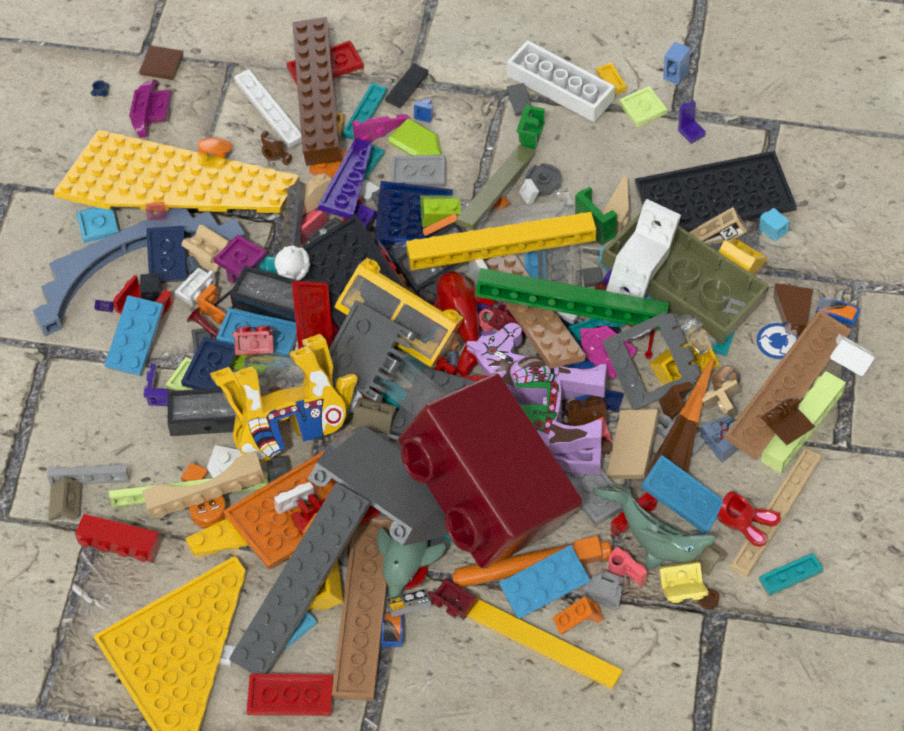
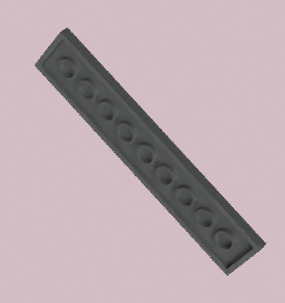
M335 483L229 657V660L252 674H269L370 507L371 502Z

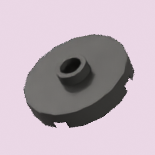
M541 163L538 166L534 165L526 173V179H531L539 190L538 195L555 193L562 183L559 169L551 164Z

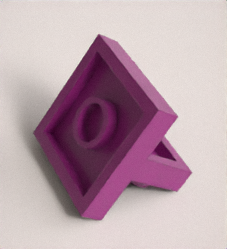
M237 234L214 258V262L226 269L228 281L235 284L244 266L256 268L267 256V253Z

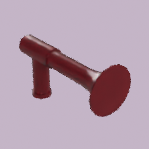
M196 308L189 315L187 322L193 321L198 323L216 339L219 332L200 314L201 308Z

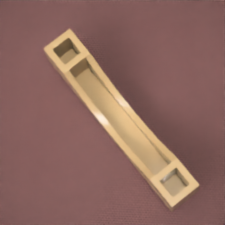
M254 451L237 457L224 472L204 483L186 487L159 484L142 490L148 512L153 520L176 511H182L184 508L193 505H199L204 501L219 498L224 494L239 491L247 486L256 485L266 479L257 453Z

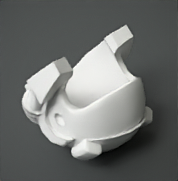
M297 246L284 247L276 255L274 261L275 269L280 276L297 281L302 280L306 273L309 272L311 263L309 262L306 250Z

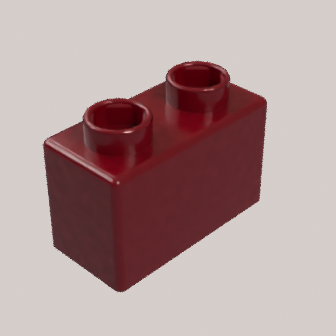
M493 373L426 404L398 438V442L401 445V458L406 471L417 482L426 484L445 513V526L450 539L462 551L470 552L478 566L482 569H486L551 535L583 504L582 498L498 373Z

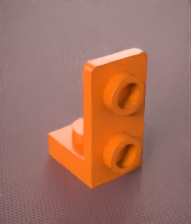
M210 284L196 298L197 305L201 308L200 312L202 314H207L217 324H222L226 313L214 306L219 297L217 287Z
M586 596L553 617L558 632L562 635L586 619L596 623L604 620L598 603Z

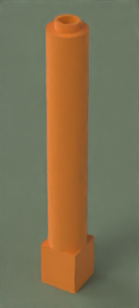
M598 536L576 540L573 544H569L574 549L582 565L598 562L602 559ZM569 545L507 557L486 569L480 568L478 564L455 568V573H452L453 583L463 588L506 579Z

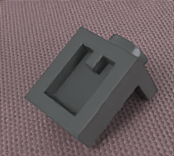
M287 455L275 456L267 461L269 483L288 472Z

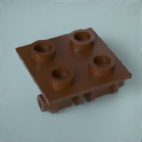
M788 398L760 417L786 446L815 427L798 409L800 405L798 398Z

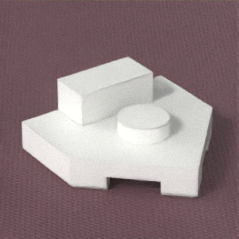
M215 445L207 466L211 478H215L224 472L237 457L242 456L241 451Z

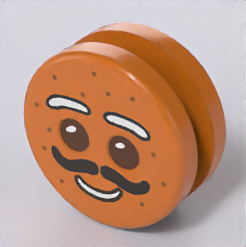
M221 496L204 501L199 505L190 506L189 512L192 521L201 528H208L224 520L223 511L227 509L225 499Z

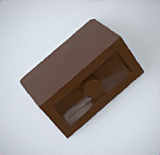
M689 381L672 386L659 400L663 413L669 416L671 420L685 406L682 399L692 389Z

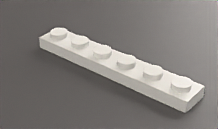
M249 69L234 77L235 83L288 148L302 142L301 132Z

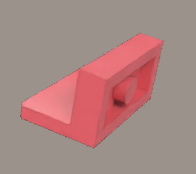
M314 209L302 219L300 244L303 245L307 241L309 234L328 222L326 212H318Z

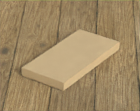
M658 409L621 410L607 471L609 479L645 478L659 418Z

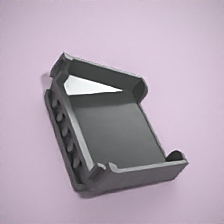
M367 426L339 432L317 461L308 477V480L317 486H326L333 478L350 491L371 502L373 507L394 520L390 526V534L393 539L404 546L449 536L445 526V513L426 484L417 482L408 474L402 462L401 450Z

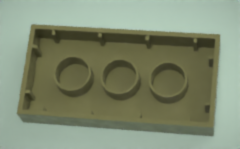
M641 212L603 249L601 264L608 269L613 270L616 256L634 234ZM654 220L656 225L661 226L659 221ZM677 226L668 257L649 282L646 294L654 300L669 302L668 309L723 345L732 333L765 300L769 285L680 226ZM730 297L746 303L745 307L731 303L730 308L740 311L738 314L723 312V309H726Z

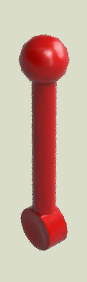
M655 329L651 330L648 350L645 352L646 359L652 358L651 349Z

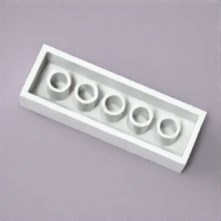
M528 40L507 61L508 77L519 83H524L530 89L592 122H595L614 101V85Z

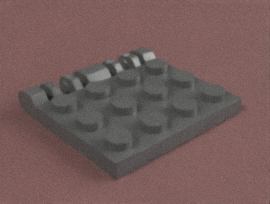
M355 300L329 349L333 364L332 376L338 379L348 374H356L358 381L355 390L380 403L384 396L372 390V388L374 387L383 393H386L387 389L383 385L376 383L378 376L387 382H392L393 378L381 372L382 369L396 375L401 362L391 357L390 354L393 353L404 359L406 355L402 351L394 349L396 343L398 342L402 346L410 348L412 344L400 338V336L402 335L414 341L417 334Z

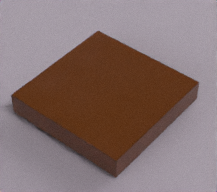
M150 45L140 68V75L174 80L184 55L183 51Z

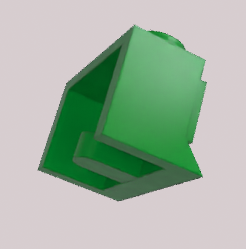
M525 105L516 130L519 134L521 145L536 149L545 124V108Z

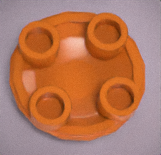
M219 137L203 138L197 143L200 154H215L218 158L225 157L226 153L233 148V144L230 141Z

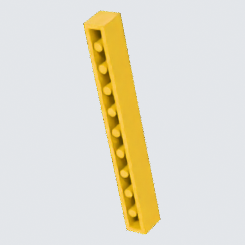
M591 212L519 224H508L494 228L489 227L475 231L470 230L456 234L433 236L425 239H414L406 241V250L410 270L412 271L596 241V227Z

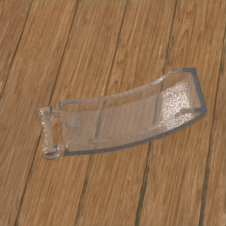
M393 353L390 356L401 362L396 375L385 369L381 371L392 377V382H387L379 376L376 380V383L383 385L387 389L385 394L413 418L417 416L426 404L447 395L442 388L406 358L402 359Z

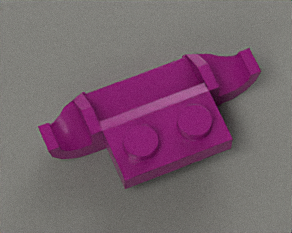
M157 80L144 82L134 91L129 117L140 138L148 137L146 126H150L151 123L167 121L172 92L170 89L155 91V86H159Z

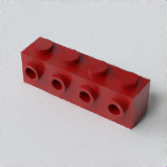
M83 514L75 532L78 544L83 547H93L102 552L117 553L121 557H133L141 562L149 561L153 563L161 544L159 532Z

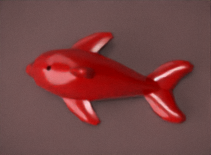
M455 271L446 272L440 276L436 284L437 299L433 306L442 312L449 309L457 311L459 315L464 317L457 333L465 344L468 341H478L477 303L493 306L495 302L493 299L476 297V288L471 287L462 274ZM429 318L430 326H435L437 322ZM467 344L457 363L460 376H467L469 371L478 364L476 356L467 350Z

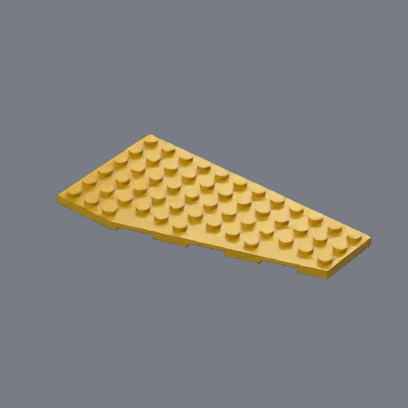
M98 130L55 189L54 197L103 209H110L111 206L140 207V210L169 211V208H198L199 211L227 212V209L257 210V213H280L286 204L287 188L299 182V176Z

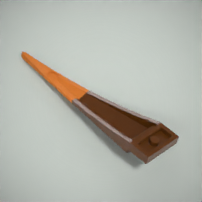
M713 359L705 367L685 402L684 408L680 411L649 465L645 478L661 455L688 474L703 404L702 398H704L714 362Z

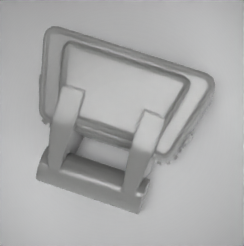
M601 569L598 576H593L584 585L583 597L586 596L600 605L619 610L622 597L621 584L624 577Z

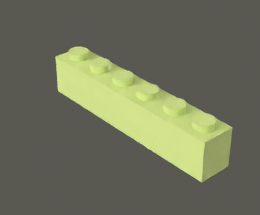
M827 371L822 377L818 376L814 382V387L811 390L808 389L798 408L815 427L787 446L775 435L763 451L761 462L782 473L844 394L846 382Z

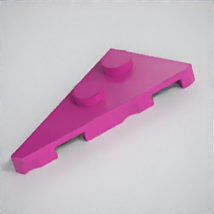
M398 114L396 118L392 119L389 116L367 119L365 123L353 121L354 140L358 138L372 142L400 127L410 117L407 114Z

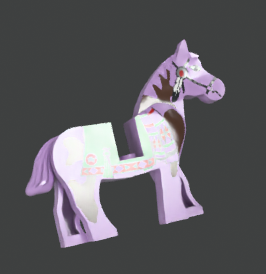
M516 323L506 324L493 335H482L478 341L466 342L467 350L476 356L481 369L487 376L493 373H498L563 471L570 474L600 475L602 420H595L581 426L561 424V400L584 395L604 397L607 378L606 364H600L591 369L566 368L563 366L549 369L543 359L538 356L514 354V348L522 343V329Z

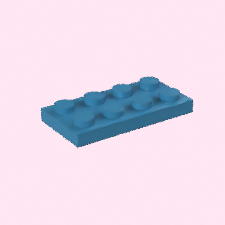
M127 296L104 365L106 368L142 377L165 307L163 304Z
M229 308L216 340L235 346L232 333L237 331V328L251 326V330H254L258 326L270 325V329H275V333H273L274 353L266 354L290 358L289 352H292L297 339L296 322Z
M662 455L658 458L640 486L704 534L711 528L722 506V498Z
M569 545L499 582V585L516 617L521 619L583 586L590 579L574 549Z

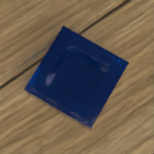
M606 389L603 397L606 403V410L619 413L624 393Z

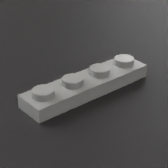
M119 464L113 466L96 465L94 467L76 466L74 468L56 467L47 471L50 486L64 476L81 484L129 482L127 466Z

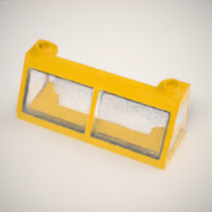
M366 258L357 267L339 297L335 308L348 315L355 300L416 333L417 336L414 341L402 335L400 336V338L412 344L410 348H406L398 342L396 346L429 367H432L447 353L464 317L452 309L440 311L379 273L380 267L378 263Z

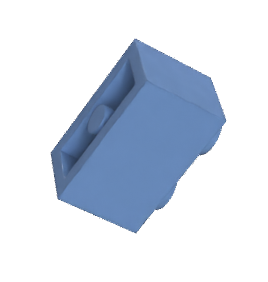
M677 42L672 44L664 57V80L676 85L682 82L689 72V47Z

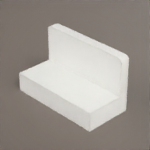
M839 334L836 338L838 345L830 355V358L863 376L875 358L873 353Z

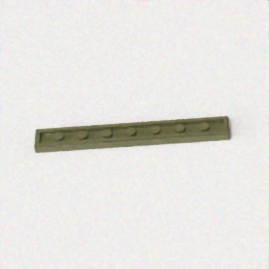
M519 144L457 217L456 224L473 230L535 156L536 150Z

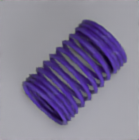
M96 300L94 305L96 311H105L106 308L107 312H112L114 307L113 301Z

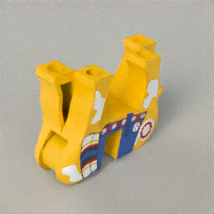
M321 334L302 340L303 348L289 352L290 358L303 372L304 380L301 387L286 388L261 397L258 374L252 366L234 373L229 367L210 373L211 379L222 388L224 397L235 412L233 441L242 455L256 451L259 461L265 462L284 450L285 447L277 420L289 418L292 429L303 442L337 431L344 423L346 412L353 399L358 377L356 374L342 376L338 378L334 389L332 382L333 364L326 339Z

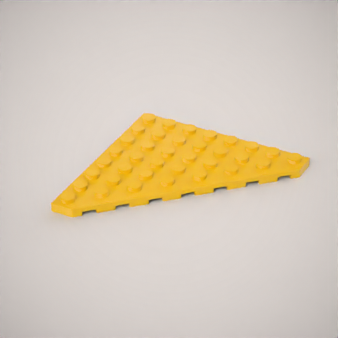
M236 556L93 636L152 731H200L246 577V571Z

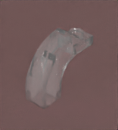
M680 314L676 317L680 325L673 328V330L681 328L687 343L700 355H703L716 345V340L703 329V323L688 314Z

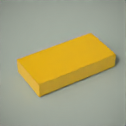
M612 62L596 68V73L600 79L615 86L614 95L627 91L625 82Z

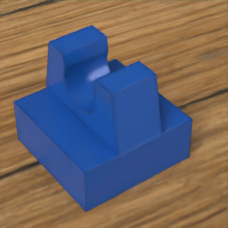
M424 98L422 102H415L414 119L431 123L433 119V105L430 99Z

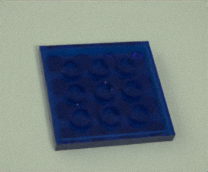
M381 181L374 243H376L377 238L385 245L406 247V241L430 238L423 233V229L426 227H422L420 195L453 196V189Z

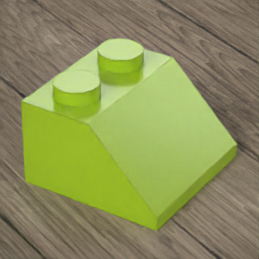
M420 195L422 227H428L453 214H461L460 199L457 196Z

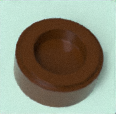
M707 588L708 595L699 599L698 602L702 608L711 610L717 607L719 595L714 589Z

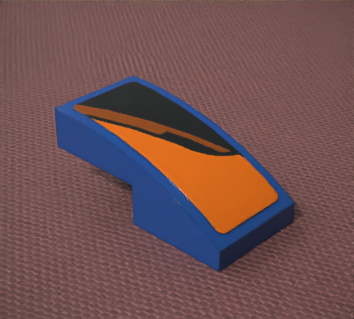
M821 298L815 311L817 313L820 309L842 324L855 325L860 308L842 301Z
M390 612L384 613L382 620V647H402L404 614L392 617Z

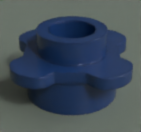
M97 80L92 84L93 90L90 93L92 96L105 97L108 95L107 89L110 86L103 80Z

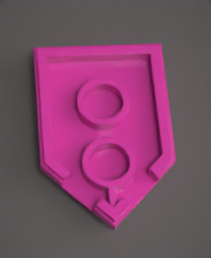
M608 326L580 329L582 351L585 354V358L595 366L606 364L607 375L614 379L617 374L602 341L617 333ZM625 342L624 345L630 358H632L637 349L630 343Z

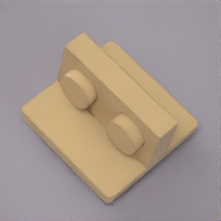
M199 225L195 237L183 239L181 246L189 250L188 257H195L198 264L209 271L212 270L214 273H217L220 266L214 262V258L229 243V240L206 226Z
M729 380L721 385L722 388L707 392L702 401L708 410L719 405L724 415L729 414V416L734 418L738 414L729 398L741 392L742 389L736 380Z

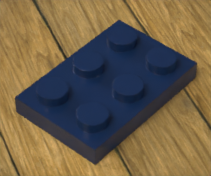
M184 226L146 228L149 274L159 273L161 283L186 281L185 248L181 246L183 239H185Z
M203 337L181 380V385L191 389L221 388L211 379L210 373L226 367L231 369L237 357L235 355V346Z

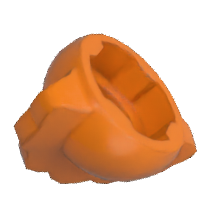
M501 195L491 209L501 211L507 205H510V201Z

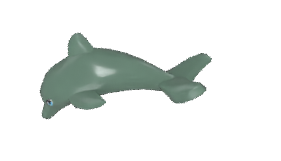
M607 484V488L593 487L594 495L604 500L621 503L633 535L647 552L646 567L648 569L658 567L665 560L683 563L697 559L707 546L716 541L713 535L685 534L674 525L661 523L639 506L632 497L631 489L613 484Z
M383 528L378 529L376 541L379 552L384 557L383 577L388 585L389 597L399 596L404 586L413 579L420 567L431 565L442 556L446 545L442 543L427 547V540L404 546L390 537Z

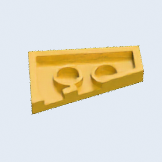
M227 519L185 538L194 557L214 554L228 549L237 550L239 547L248 546Z

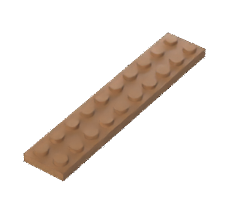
M514 254L483 259L490 270L530 277ZM504 302L549 369L585 361L584 352L555 311Z
M819 309L723 439L757 460L776 435L760 417L788 398H798L801 401L831 360L830 355L838 345L836 342L838 335L841 334L847 338L852 330Z
M377 516L358 525L351 537L332 688V698L374 701L382 620L387 591V583L383 577L382 568L384 557L379 552L376 538L380 528H383L392 537L390 526L394 520L388 516Z

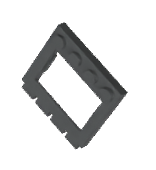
M666 312L661 313L602 341L632 410H639L660 400L674 385L688 381L691 385L697 383L696 379L702 374L697 363L689 365V363L695 361V357L690 346L681 347L687 343L682 329L673 330V328L680 325L675 313L668 315ZM659 327L682 378L667 383L646 394L624 343L650 333L651 330Z

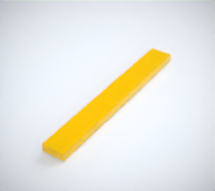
M477 599L478 602L467 615L469 619L612 690L623 673V670Z

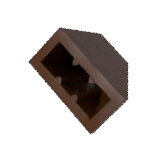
M775 283L773 298L787 334L800 336L807 327L813 289Z

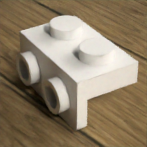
M197 268L175 291V297L193 307L197 303L196 298L210 284L215 285L214 271L210 270L207 273Z

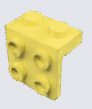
M699 561L659 566L661 590L668 601L679 603L683 599L699 600L708 595V590L702 582Z

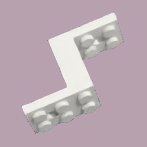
M648 199L644 202L634 234L616 256L606 291L645 298L649 282L668 257L681 217L680 214ZM654 220L659 221L661 226L656 225ZM623 287L628 288L630 292L625 291Z

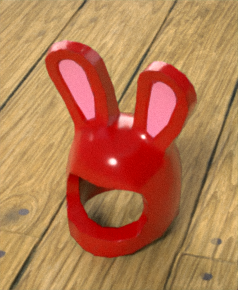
M733 491L725 495L717 515L720 523L730 529L741 531L745 538L757 547L766 545L767 535L755 528L751 523L756 522L774 527L781 522V516L778 512L757 509L746 498Z

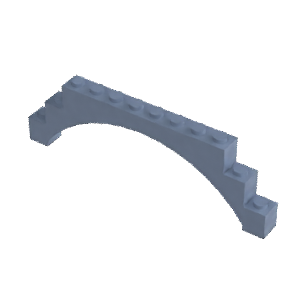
M171 208L169 211L156 214L147 220L140 221L138 224L125 228L118 233L107 236L100 241L89 244L80 250L49 263L55 280L41 286L47 304L33 310L35 319L45 337L61 330V322L70 301L92 275L111 261L132 251L147 247L146 228L184 226L186 239L195 237L198 226L204 225L229 240V242L237 234L245 238L244 231L236 219L226 221L218 226L209 211L199 214L194 218L191 217L186 208Z

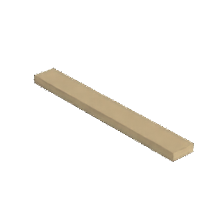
M806 447L803 449L765 509L778 512L781 516V522L774 527L756 523L755 528L767 535L766 545L757 547L746 539L730 565L731 570L748 578L819 465L822 455Z

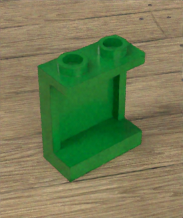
M590 187L579 191L575 195V214L592 213L596 227V240L602 246L617 235V214L614 210H611L603 215L592 203V189Z

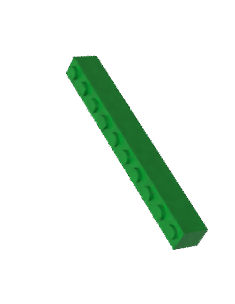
M480 268L475 292L476 297L633 326L666 312L668 314L669 302Z

